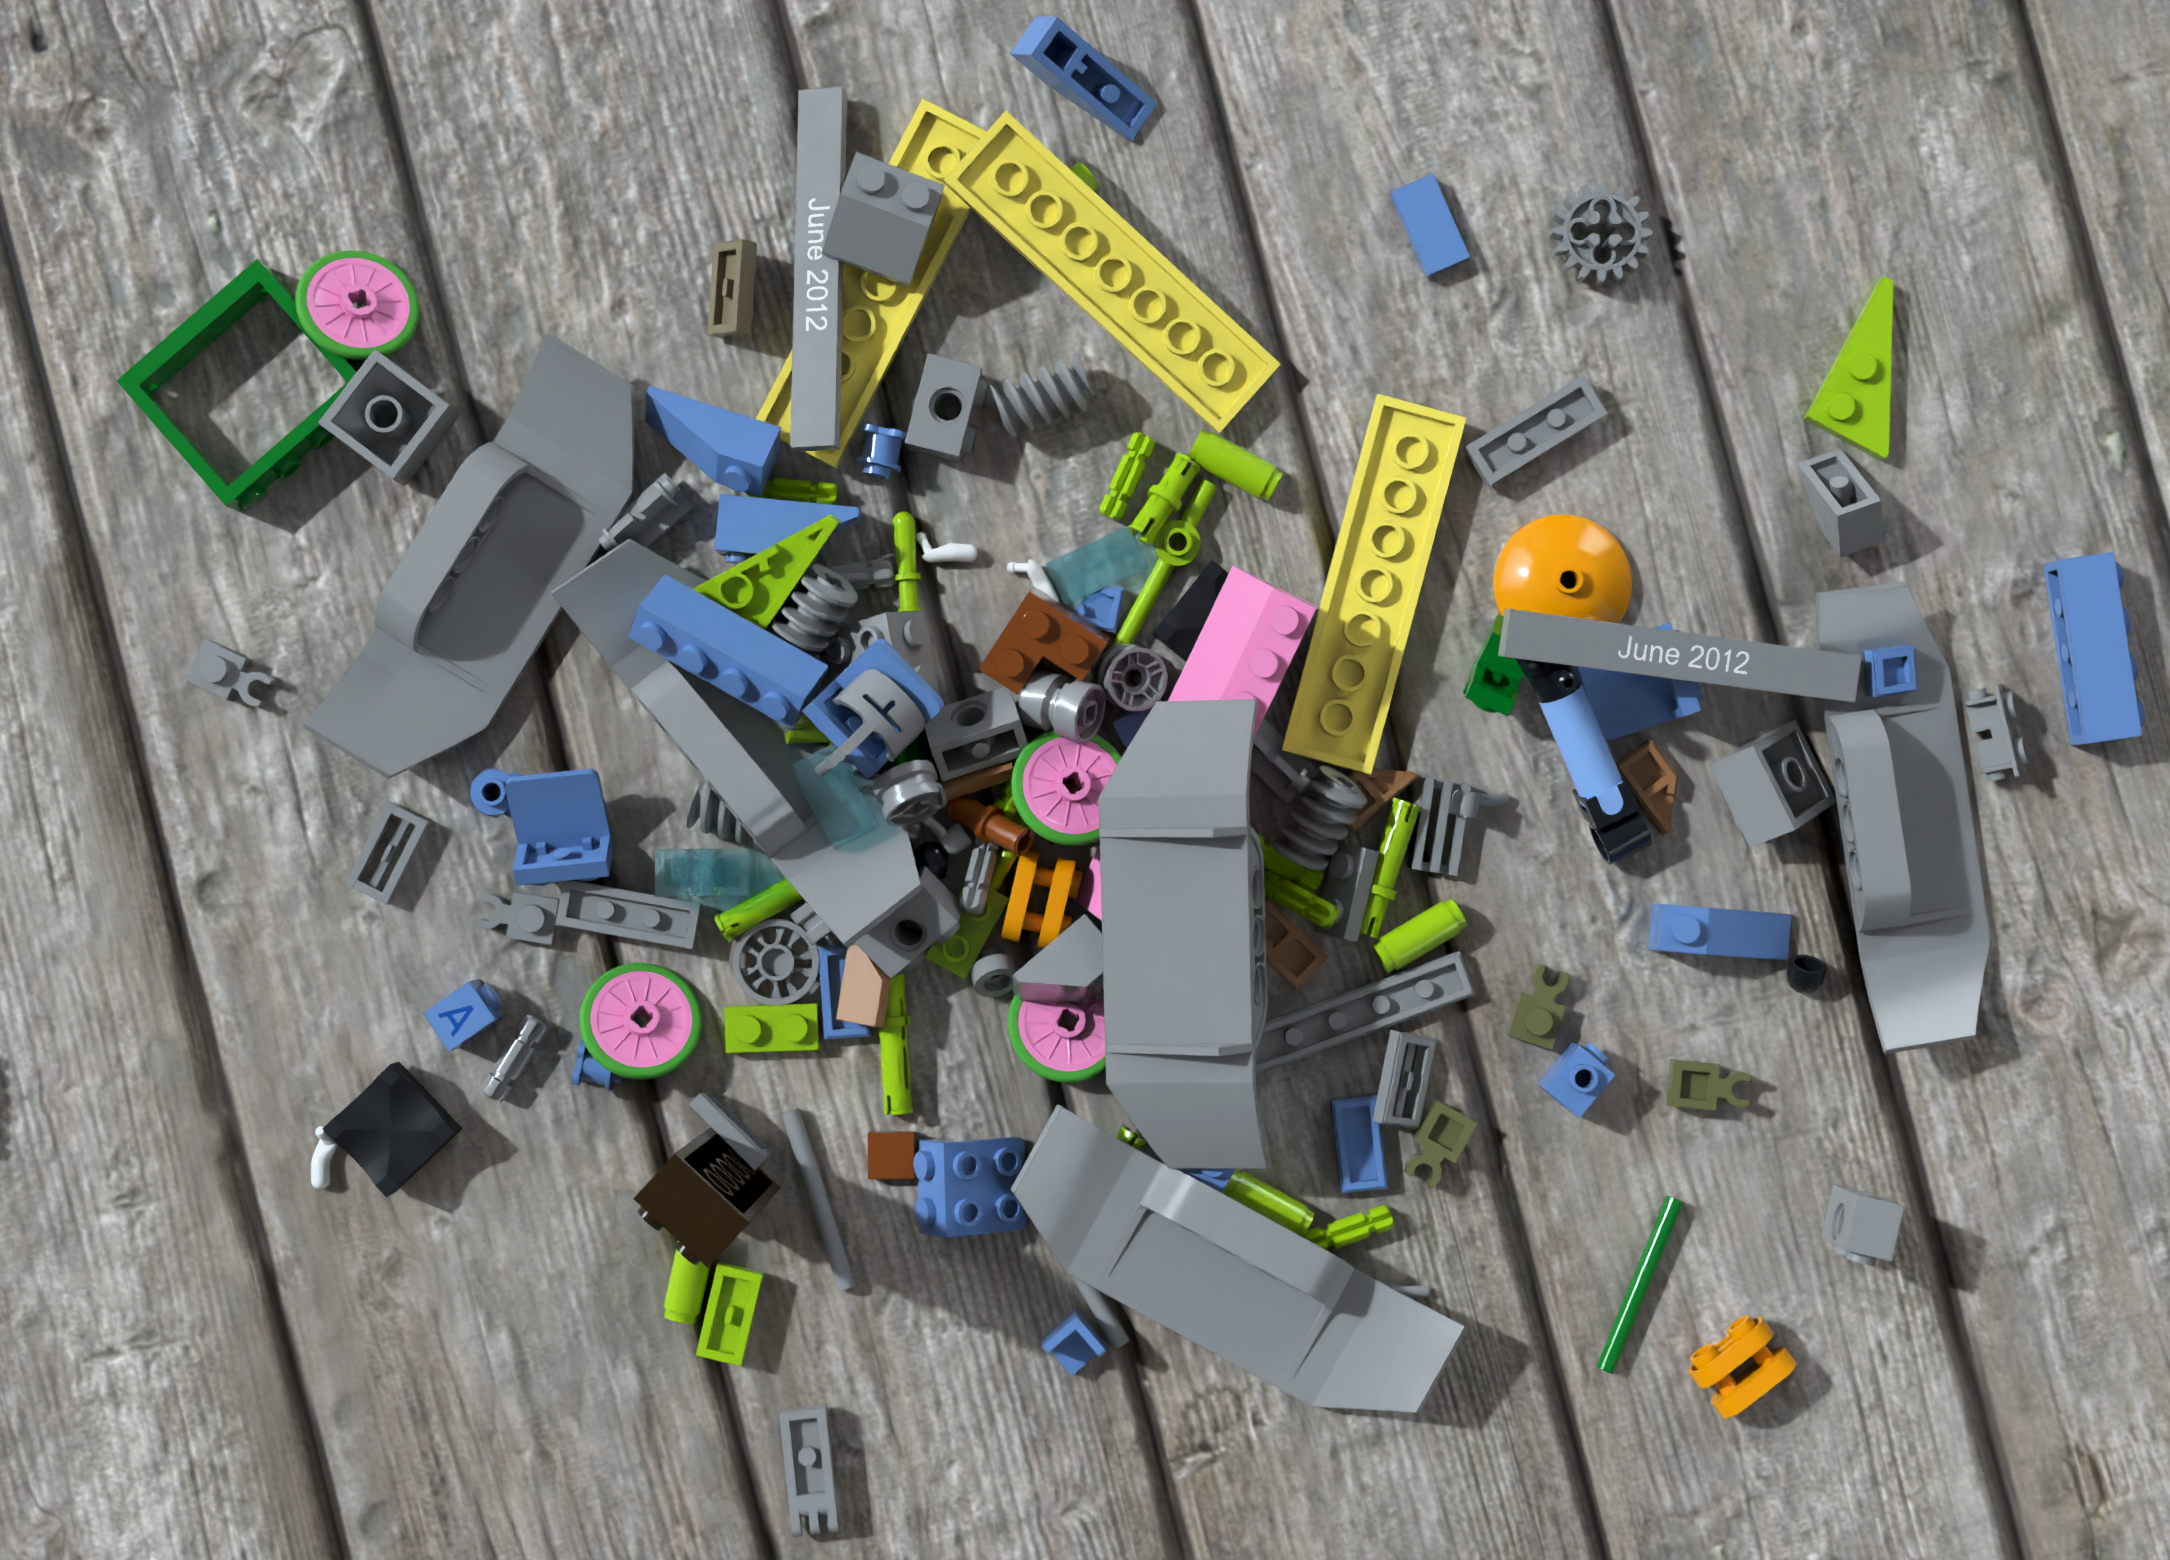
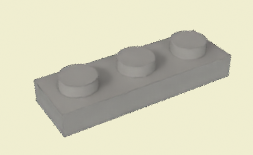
M1583 374L1470 443L1464 448V451L1488 488L1603 418L1608 413Z
M569 880L563 881L555 925L695 949L703 903Z

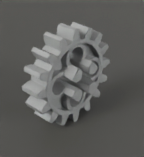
M1601 182L1597 186L1595 193L1592 194L1591 189L1584 185L1578 191L1579 200L1569 194L1563 201L1567 211L1557 210L1552 218L1561 225L1553 228L1549 233V238L1560 240V244L1555 247L1552 254L1553 256H1566L1567 261L1562 267L1564 272L1573 267L1579 269L1577 274V281L1582 282L1588 274L1594 275L1595 285L1600 286L1605 281L1606 274H1609L1614 283H1617L1623 278L1622 267L1626 271L1633 273L1639 267L1634 257L1644 258L1649 252V248L1642 244L1641 241L1648 240L1653 235V230L1642 228L1641 224L1646 221L1650 214L1648 211L1636 212L1634 208L1640 200L1638 196L1628 201L1622 198L1624 186L1620 185L1611 194L1608 193L1606 182ZM1599 204L1605 206L1608 210V217L1601 225L1603 234L1610 235L1618 228H1625L1631 235L1629 241H1623L1620 234L1609 236L1601 247V253L1605 257L1607 256V263L1603 264L1598 263L1593 256L1594 250L1600 243L1599 234L1591 233L1600 222L1601 215L1597 211L1594 212V206ZM1572 227H1579L1578 230L1582 234H1591L1583 240H1576L1572 237L1570 230Z

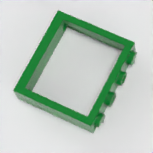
M258 259L116 380L226 507L238 512L243 508L246 510L256 501L261 502L267 496L266 488L278 478L283 480L290 477L301 467L302 461L300 459L313 448L320 449L334 439L335 436L318 424V422L359 370L350 359L337 356L325 350L307 334L297 314L296 297L271 268ZM270 294L347 383L229 484L154 399L152 394L266 295Z

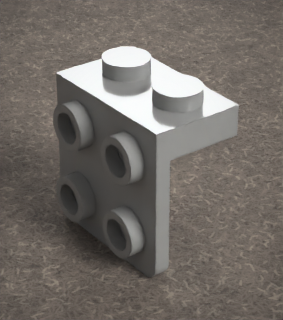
M924 610L885 612L838 627L837 633L832 637H828L829 645L824 650L828 665L830 683L877 639H884L940 696L938 677L935 671Z

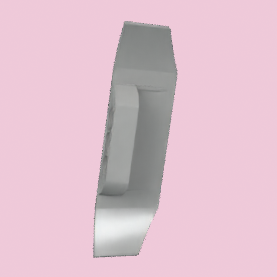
M550 333L544 335L522 391L493 442H487L478 447L458 468L384 587L375 612L376 630L343 678L303 722L305 730L389 779L489 729L563 610L550 592L592 563L602 547L598 541L604 535L602 529L604 527L611 529L616 524L634 495L635 441L632 384Z
M627 539L553 589L550 593L613 672L787 881L841 943L848 948L922 890L907 827L887 824L882 812L884 804L878 802L872 787L881 775L878 773L877 776L870 777L869 779L857 777L852 773V764L849 761H841L824 776H819L815 772V767L821 764L828 756L815 754V743L786 744L785 733L789 732V730H804L803 728H784V725L628 638L638 606L664 574L691 589L707 580L665 559L639 543Z
M1904 582L1816 593L1817 650L1862 656L1855 703L1823 698L1821 700L1860 963L1884 1054L1972 1040L1976 1033L1983 977L1991 940L1950 667L1934 641L1909 586ZM1904 644L1914 645L1917 691L1876 698L1867 696L1864 650Z
M1256 699L1157 701L1121 757L1099 796L1106 1084L1127 1116L1168 1169H1267L1269 1163L1258 1106L1255 1050L1258 1048L1263 1035L1267 1013L1264 858L1259 837L1254 828L1250 826L1249 806L1251 758L1258 708Z
M1058 1104L1011 1187V1191L1067 1274L1311 1407L1420 1413L1467 1330V1327L1373 1279L1329 1251L1177 1169H1168L1165 1164L1126 1144Z

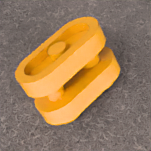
M1028 850L1026 854L1019 857L1001 939L1019 943L1021 931L1024 929L1040 933L1037 947L1045 948L1070 927L1072 917L1064 915L1068 897L1077 899L1083 872L1074 870L1075 860L1063 857L1057 858L1055 870L1037 866L1040 852ZM1032 884L1050 888L1044 915L1026 911Z
M1747 1314L1738 1318L1727 1328L1728 1336L1716 1345L1708 1343L1702 1346L1690 1357V1361L1693 1364L1689 1367L1688 1373L1698 1387L1703 1389L1713 1384L1717 1387L1718 1391L1713 1395L1710 1402L1723 1419L1733 1417L1746 1409L1785 1379L1797 1365L1796 1360L1785 1346H1779L1772 1350L1767 1347L1766 1344L1772 1339L1774 1332L1762 1316L1751 1318ZM1752 1357L1755 1362L1734 1378L1729 1374L1748 1358Z

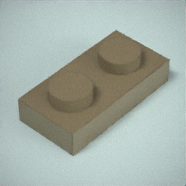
M740 239L714 244L707 335L718 338L751 335V322L754 315V279L757 271L756 242Z

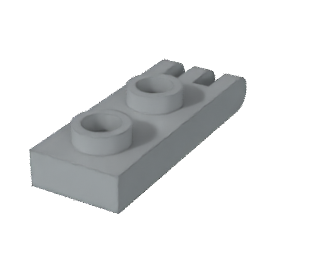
M827 1404L781 1409L779 1418L792 1537L803 1535L802 1517L808 1516L811 1535L821 1534L820 1515L826 1514L829 1532H840Z

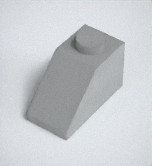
M1841 448L1797 463L1798 472L1820 531L1840 558L1884 542L1881 499Z

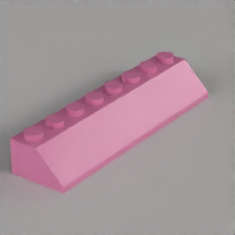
M1233 565L1168 701L1256 699L1258 708L1254 729L1255 737L1317 609V605ZM1099 844L1080 884L1077 899L1073 898V900L1102 921Z

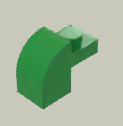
M1497 614L1470 671L1463 693L1466 694L1465 698L1473 701L1479 709L1489 713L1499 712L1509 716L1516 702L1520 681L1524 673L1518 665L1516 658L1498 656L1504 616Z

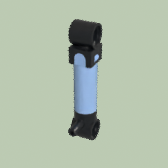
M1516 658L1522 672L1532 685L1576 788L1572 792L1584 819L1589 822L1591 836L1607 864L1611 865L1652 845L1651 835L1638 811L1640 809L1628 781L1620 776L1575 667Z

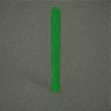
M1666 1195L1596 1365L1597 1368L1610 1374H1614L1684 1202Z

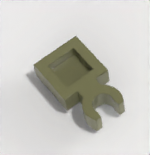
M1537 963L1531 973V981L1535 987L1533 995L1519 992L1506 1035L1553 1050L1566 1010V1006L1554 1003L1557 994L1566 989L1569 983V973L1560 971L1556 983L1548 986L1543 981L1546 965Z
M1670 1059L1666 1105L1670 1107L1716 1111L1718 1097L1732 1106L1747 1107L1750 1104V1100L1741 1097L1736 1098L1732 1093V1087L1737 1081L1751 1082L1752 1076L1741 1071H1731L1723 1077H1719L1720 1064Z
M1435 1099L1413 1138L1415 1142L1421 1144L1424 1148L1421 1153H1417L1407 1160L1404 1172L1412 1176L1418 1165H1429L1431 1174L1425 1184L1430 1188H1434L1442 1176L1440 1163L1443 1158L1456 1164L1478 1123Z

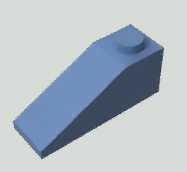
M1036 16L1010 53L1046 85L1128 141L1134 139L1157 105V102L1058 17Z
M653 386L648 387L646 391L645 422L716 483L727 486L734 491L761 496L779 457L781 427Z
M720 494L714 550L720 555H726V563L739 564L831 513L841 520L833 531L834 533L862 522V511L859 507Z
M1652 903L1648 949L1704 955L1788 960L1791 914Z

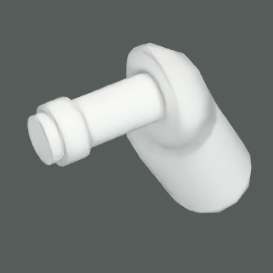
M919 532L915 535L917 543L920 544L924 552L922 559L926 562L953 561L971 563L977 558V548L972 544L948 543L932 549L925 533Z
M1029 559L1028 563H1008V572H1027L1035 588L1059 603L1050 580L1038 562Z
M322 1126L315 1130V1135L320 1140L311 1160V1184L316 1189H324L329 1186L330 1161L338 1146L322 1130L324 1128Z

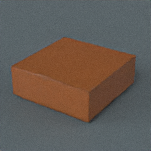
M869 1131L868 1179H915L913 1166L915 1131Z

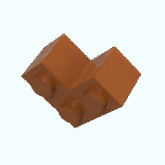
M1033 586L986 656L979 670L1017 695L1043 656L1080 681H1083L1107 645L1110 636Z

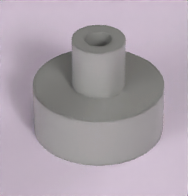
M987 948L981 951L979 955L980 960L970 970L976 993L984 997H996L1013 990V974L1018 971L1014 959L1009 955L998 954L995 948Z

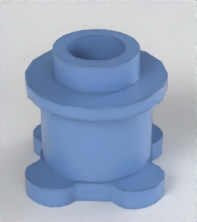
M862 424L861 431L864 432L865 442L862 456L856 458V463L864 466L862 473L880 479H890L891 472L900 473L901 466L897 464L901 445H905L907 433L872 424Z
M485 769L473 780L470 788L471 800L474 806L482 814L501 815L504 813L507 817H512L505 786L510 777L522 775L518 772L507 774L498 769ZM497 784L500 787L501 794L494 801L490 796V789L493 785Z
M581 1039L577 1050L571 1084L579 1086L580 1083L588 1081L605 1085V1090L608 1091L613 1089L615 1083L622 1084L625 1077L614 1074L601 1066L589 1053L583 1039Z

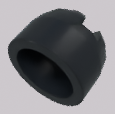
M928 841L916 848L913 855L917 871L926 866L939 880L947 876L949 857L943 845L935 841Z
M1794 955L1790 958L1788 964L1787 982L1797 993H1802L1804 990L1808 994L1813 993L1823 983L1827 966L1823 961L1813 956Z

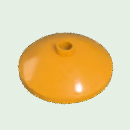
M1574 515L1546 516L1522 527L1503 547L1493 574L1494 598L1497 609L1502 616H1504L1506 608L1620 623L1627 611L1632 591L1630 565L1618 541L1599 524ZM1569 572L1575 577L1576 582L1572 589L1562 586L1560 582L1562 573Z

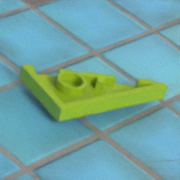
M1885 276L1878 279L1803 419L1879 461L1887 458L1890 441L1894 281Z
M831 513L696 586L693 590L766 630L841 520Z

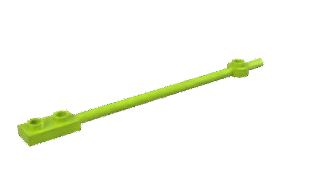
M1202 479L1180 520H1172L1165 523L1155 537L1154 550L1159 559L1111 647L1120 643H1134L1174 568L1184 567L1196 558L1201 544L1196 528L1218 489L1213 483ZM1173 535L1183 536L1186 540V547L1181 551L1173 550L1169 546L1170 537ZM1019 815L1016 823L1030 829ZM1001 846L997 854L983 913L973 915L961 911L958 921L961 924L960 928L945 943L940 944L936 940L927 952L926 959L966 980L1010 899L998 892L1013 865L1017 857L1016 855ZM961 890L959 896L957 897V899H958L959 901H960V898H961L962 890Z

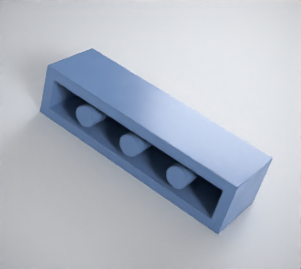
M2114 552L2059 559L2043 564L2071 746L2142 736L2141 726H2143L2145 721V713L2141 701L2136 699L2134 681L2138 675V668L2134 655L2129 653L2127 635L2130 633L2131 622L2128 611L2122 608L2120 589L2123 587L2124 577L2120 564L2115 562Z
M664 574L638 606L628 638L645 648L659 654L790 729L794 728L804 714L802 710L817 696L828 669L827 664Z

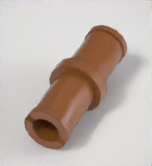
M968 795L947 802L945 812L947 817L974 830L975 837L984 842L993 841L1016 856H1023L1032 846L1034 840L1033 831L1005 817L1004 811L997 806H985Z

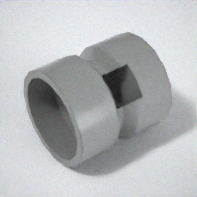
M1038 669L1031 674L1025 683L1019 702V716L1021 722L1026 727L1043 732L1054 730L1059 737L1079 743H1087L1093 739L1101 726L1106 709V696L1104 689L1100 685L1084 680L1080 681L1079 679L1071 683L1066 675L1046 669Z

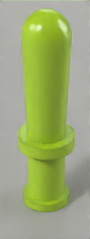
M902 511L897 513L892 521L898 574L894 575V582L899 584L900 598L898 612L921 611V607L918 606L917 582L921 581V574L916 573L915 520L910 513Z

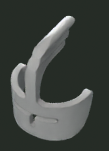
M876 669L864 671L832 700L837 706L844 705L862 717L863 724L825 758L821 764L815 767V772L819 776H824L830 772L872 732L878 734L888 749L886 757L893 762L922 732L925 726V719L910 697L889 677ZM863 696H866L869 699H871L881 709H883L889 702L894 703V706L886 713V715L896 725V727L899 730V733H897L894 730L890 723L869 702H867L863 698Z

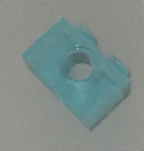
M655 849V897L752 896L756 894L755 849Z

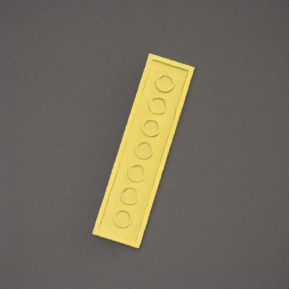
M922 98L888 164L945 185L943 180L987 131ZM946 185L944 186L939 208L909 287L844 263L840 450L801 451L834 469H837L971 211V208ZM792 350L756 417L757 420L781 427L780 441L789 446Z
M1007 111L997 119L943 180V183L1217 434L1227 426L1281 365Z
M1381 394L1376 395L1281 751L1371 775L1466 417Z

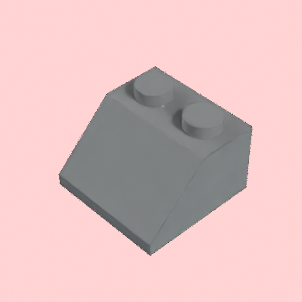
M856 152L842 187L821 254L909 287L939 208L945 185Z
M374 349L318 424L391 479L406 486L461 413L378 350Z
M1796 719L1728 752L1709 764L1715 785L1724 795L1734 815L1736 827L1744 835L1750 848L1798 829L1837 802Z
M1085 914L1013 974V992L1019 1000L1082 1005L1088 1003L1093 997L1098 1001L1104 999L1102 933Z

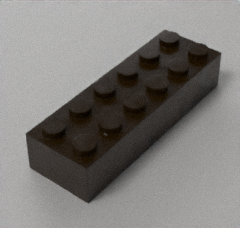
M710 1127L674 1153L633 1199L641 1206L637 1212L644 1221L658 1231L664 1227L678 1240L675 1248L684 1258L694 1265H698L701 1261L709 1268L781 1187L761 1168L758 1167L754 1170Z

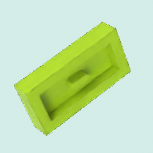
M819 1003L735 1005L724 1007L726 1053L820 1049Z
M723 1262L717 1264L696 1356L737 1366L743 1364L764 1272Z

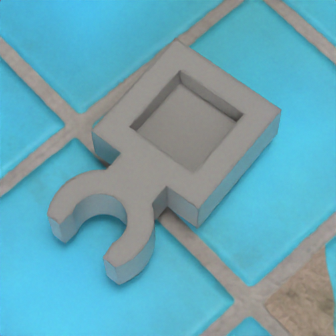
M204 639L185 678V681L227 701H232L236 691H239L241 699L246 704L264 708L266 702L254 696V685L262 681L265 684L275 686L277 682L274 677L267 673H247L246 670L251 659L208 639Z
M513 892L511 904H506L505 900L499 895L482 894L479 895V901L493 904L496 913L491 920L476 919L475 925L483 929H492L502 924H508L506 938L554 945L558 925H555L560 898Z

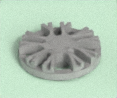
M769 919L744 932L734 949L732 964L735 979L745 994L765 1005H786L799 1000L808 993L819 973V954L817 945L811 946L806 939L807 931L803 927L789 920ZM776 926L777 939L773 944H769L765 941L761 930ZM786 928L793 930L788 945L785 946L780 943ZM751 936L765 947L760 953L747 943ZM802 937L810 951L796 955L793 953L792 947ZM742 952L754 954L757 957V964L753 968H741ZM796 959L812 960V968L795 967ZM759 970L762 977L748 985L744 978ZM793 972H800L808 977V980L800 990L791 982L790 977ZM766 979L771 980L774 985L771 998L757 993L762 982ZM783 979L786 981L790 995L782 998L778 983L779 980Z

